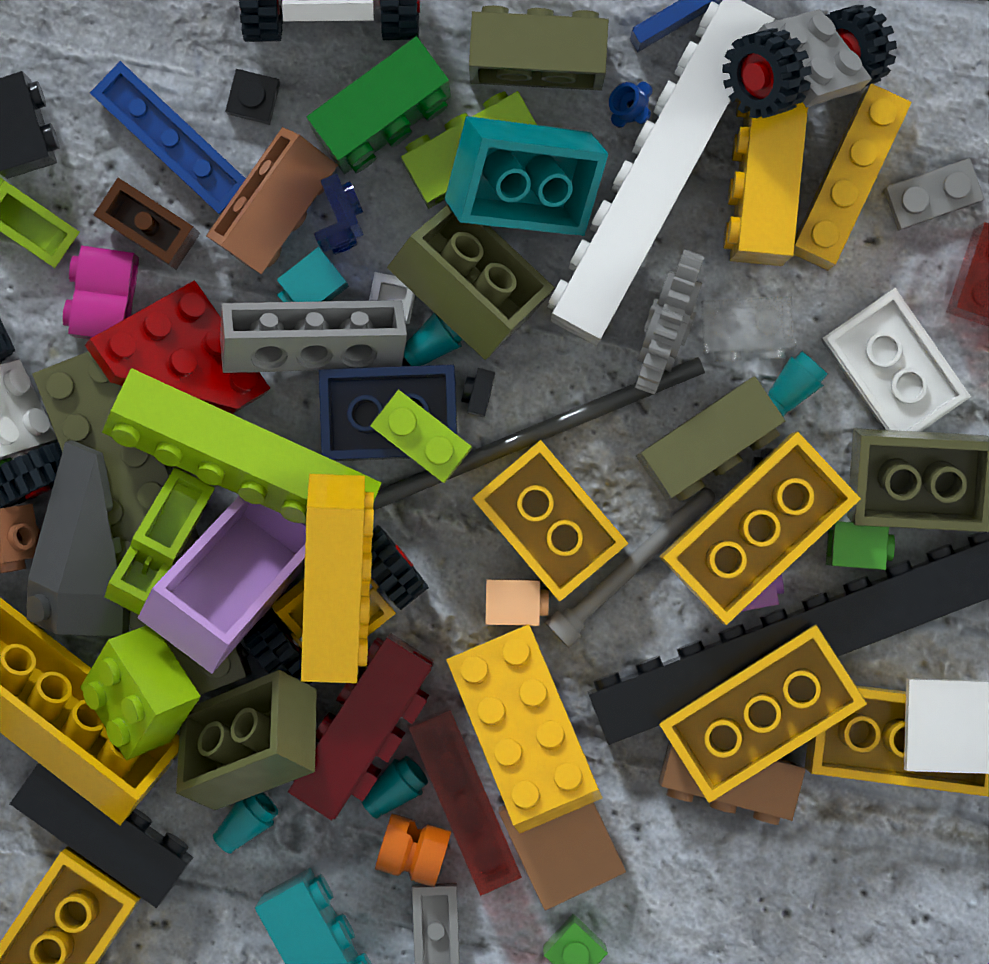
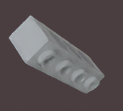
M402 300L222 303L220 346L223 373L319 371L322 369L402 366L407 339Z

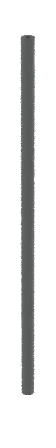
M699 357L672 367L671 372L664 371L656 393L704 374L705 371ZM636 383L554 416L470 451L449 479L653 394L635 388ZM422 471L379 489L373 509L375 511L442 482L429 471Z

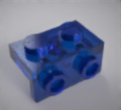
M337 173L320 181L338 222L313 233L322 251L326 252L332 249L334 255L357 246L356 238L364 235L356 218L357 215L364 213L351 182L342 184Z

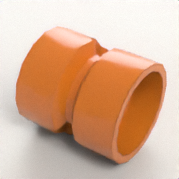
M391 813L375 870L399 876L405 871L409 873L411 881L435 887L451 831L430 824L420 829L417 828L415 820Z

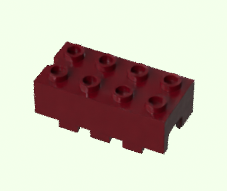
M392 633L385 640L377 637L368 649L367 669L361 678L357 677V683H346L336 701L343 705L336 716L329 712L316 730V742L318 745L315 749V772L293 780L288 793L331 821L336 819L351 795L363 802L381 772V769L372 764V761L377 756L388 763L406 733L395 725L401 717L413 724L427 703L430 695L419 688L431 671L434 660Z

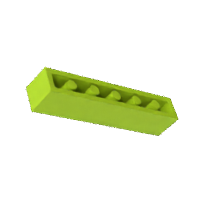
M132 368L102 433L112 437L115 442L122 446L135 447L154 456L164 465L177 466L197 475L206 484L219 485L239 494L246 502L261 504L281 513L285 519L294 523L306 524L309 474L365 476V492H374V501L382 483Z

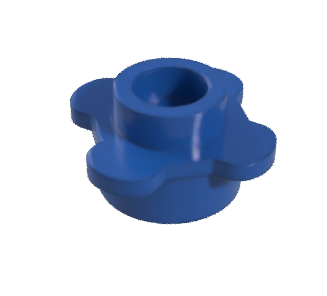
M625 82L618 85L612 91L609 97V108L613 113L611 116L613 125L622 128L631 122L644 124L650 118L651 110L649 109L648 102L653 92L651 85L647 82H640L636 86L631 82Z

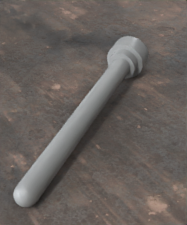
M708 488L700 490L571 610L567 607L561 613L557 610L545 621L546 625L568 648L571 647L581 637L579 632L585 628L583 622L714 502V492Z

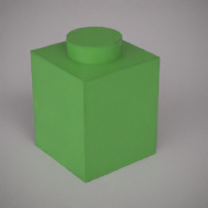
M837 521L828 530L826 565L886 570V562L892 561L894 558L895 536L889 534V527L854 525L852 522Z
M574 914L543 945L544 956L552 964H599L608 954L606 944Z

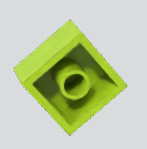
M147 625L109 639L80 687L83 691L85 702L91 709L95 710L106 728L110 742L119 748L126 761L170 743L201 697L163 637Z

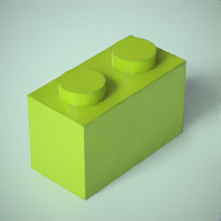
M399 389L370 425L444 484L472 449L471 445Z

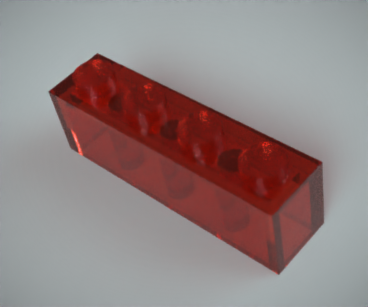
M446 708L407 725L479 895L482 896L522 878L451 710Z

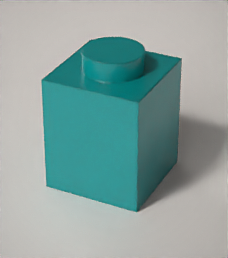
M317 247L277 279L283 287V290L277 294L282 302L331 301L349 287L346 280L320 247Z

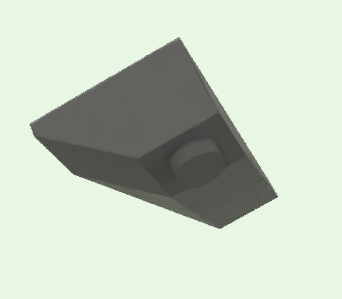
M73 440L67 441L64 444L28 575L27 620L57 635L117 637L129 632L130 610L104 597L108 583L118 567L115 554L122 552L120 538L112 537L107 514L113 508L104 456L102 452Z

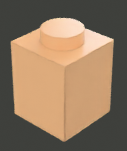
M486 579L485 625L529 624L530 626H539L540 616H548L549 589H540V580Z

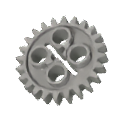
M684 249L676 273L668 272L659 299H654L643 332H646V336L637 361L643 362L635 388L655 395L664 370L671 372L681 345H685L696 315L693 309L702 283L696 280L705 256Z

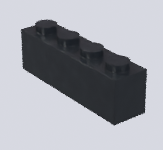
M40 763L37 764L10 802L11 806L155 908L162 903L194 858L186 852L189 847L181 839L168 832L163 836L150 827L152 820L140 810L135 808L120 826Z

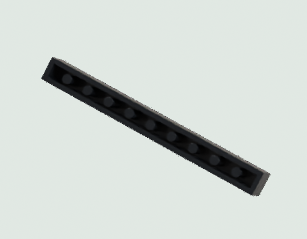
M977 532L968 536L970 544L953 550L951 544L933 549L926 553L928 560L912 566L910 560H906L889 566L885 570L887 576L870 582L868 576L850 581L843 585L845 592L828 598L827 592H823L801 601L803 609L790 614L786 613L785 608L767 613L760 617L762 624L745 630L744 625L739 624L718 633L720 641L707 646L703 645L702 640L686 644L676 649L678 657L662 662L660 656L642 661L635 665L637 672L629 676L620 678L619 673L615 672L594 680L596 688L587 692L608 745L660 726L659 724L667 717L817 624L837 657L989 599V532Z

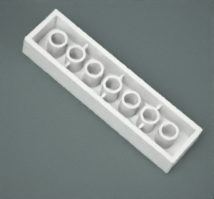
M722 0L720 5L713 1L710 3L695 36L701 38L699 44L690 41L674 73L680 77L678 83L675 84L668 81L653 111L659 118L655 124L648 120L646 121L632 150L633 153L638 155L634 164L625 160L611 188V191L617 194L612 203L604 200L591 223L592 225L589 230L596 234L591 243L582 239L572 257L568 268L574 271L571 280L568 283L561 279L554 290L547 308L553 310L550 322L595 346L598 345L730 102L728 96L734 92L733 88L725 89L723 83L724 80L730 79V74L722 73L723 64L731 62L725 58L727 50L734 48L731 44L735 40L758 32L764 24L773 22L775 18L741 0Z

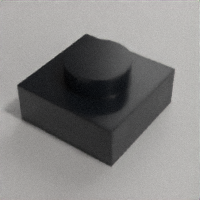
M236 69L225 112L228 115L270 125L281 83L280 80Z
M478 368L476 378L467 376L461 402L469 404L468 414L485 418L495 372Z

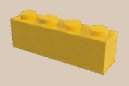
M872 83L862 93L795 236L793 255L827 271L836 265L908 112L911 101Z

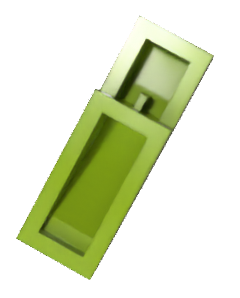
M0 178V232L56 268L80 231Z
M174 467L133 536L129 549L108 583L104 597L139 615L151 589L179 559L215 487Z

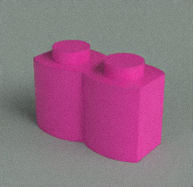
M81 246L79 256H72L69 267V281L75 282L73 299H67L63 309V325L69 326L68 334L75 338L90 339L132 315L139 266V257L135 253Z

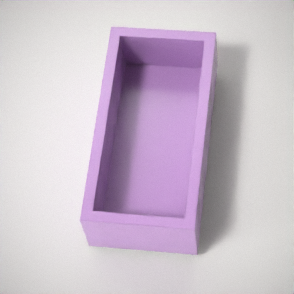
M238 496L151 589L138 619L212 674L305 568L306 524L288 521L281 513L261 504H251Z

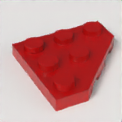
M195 280L95 335L85 344V347L110 383L123 386L132 368L231 414L236 413L264 396L271 389L260 372L223 373L220 346L221 317Z

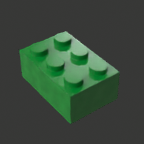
M416 36L318 107L306 118L313 133L335 163L338 164L343 174L345 175L352 169L357 174L377 159L374 153L387 143L391 147L397 146L412 134L413 131L410 127L423 117L430 121L449 106L446 102L451 97L449 79Z

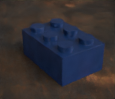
M428 365L319 370L322 455L334 461L410 459L411 457L370 426L398 389L458 435L455 366Z

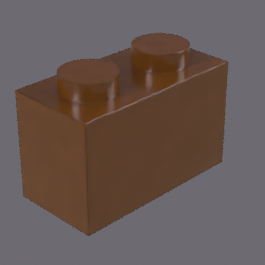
M120 178L116 179L93 214L104 224L175 270L178 269L200 235V232L194 226Z

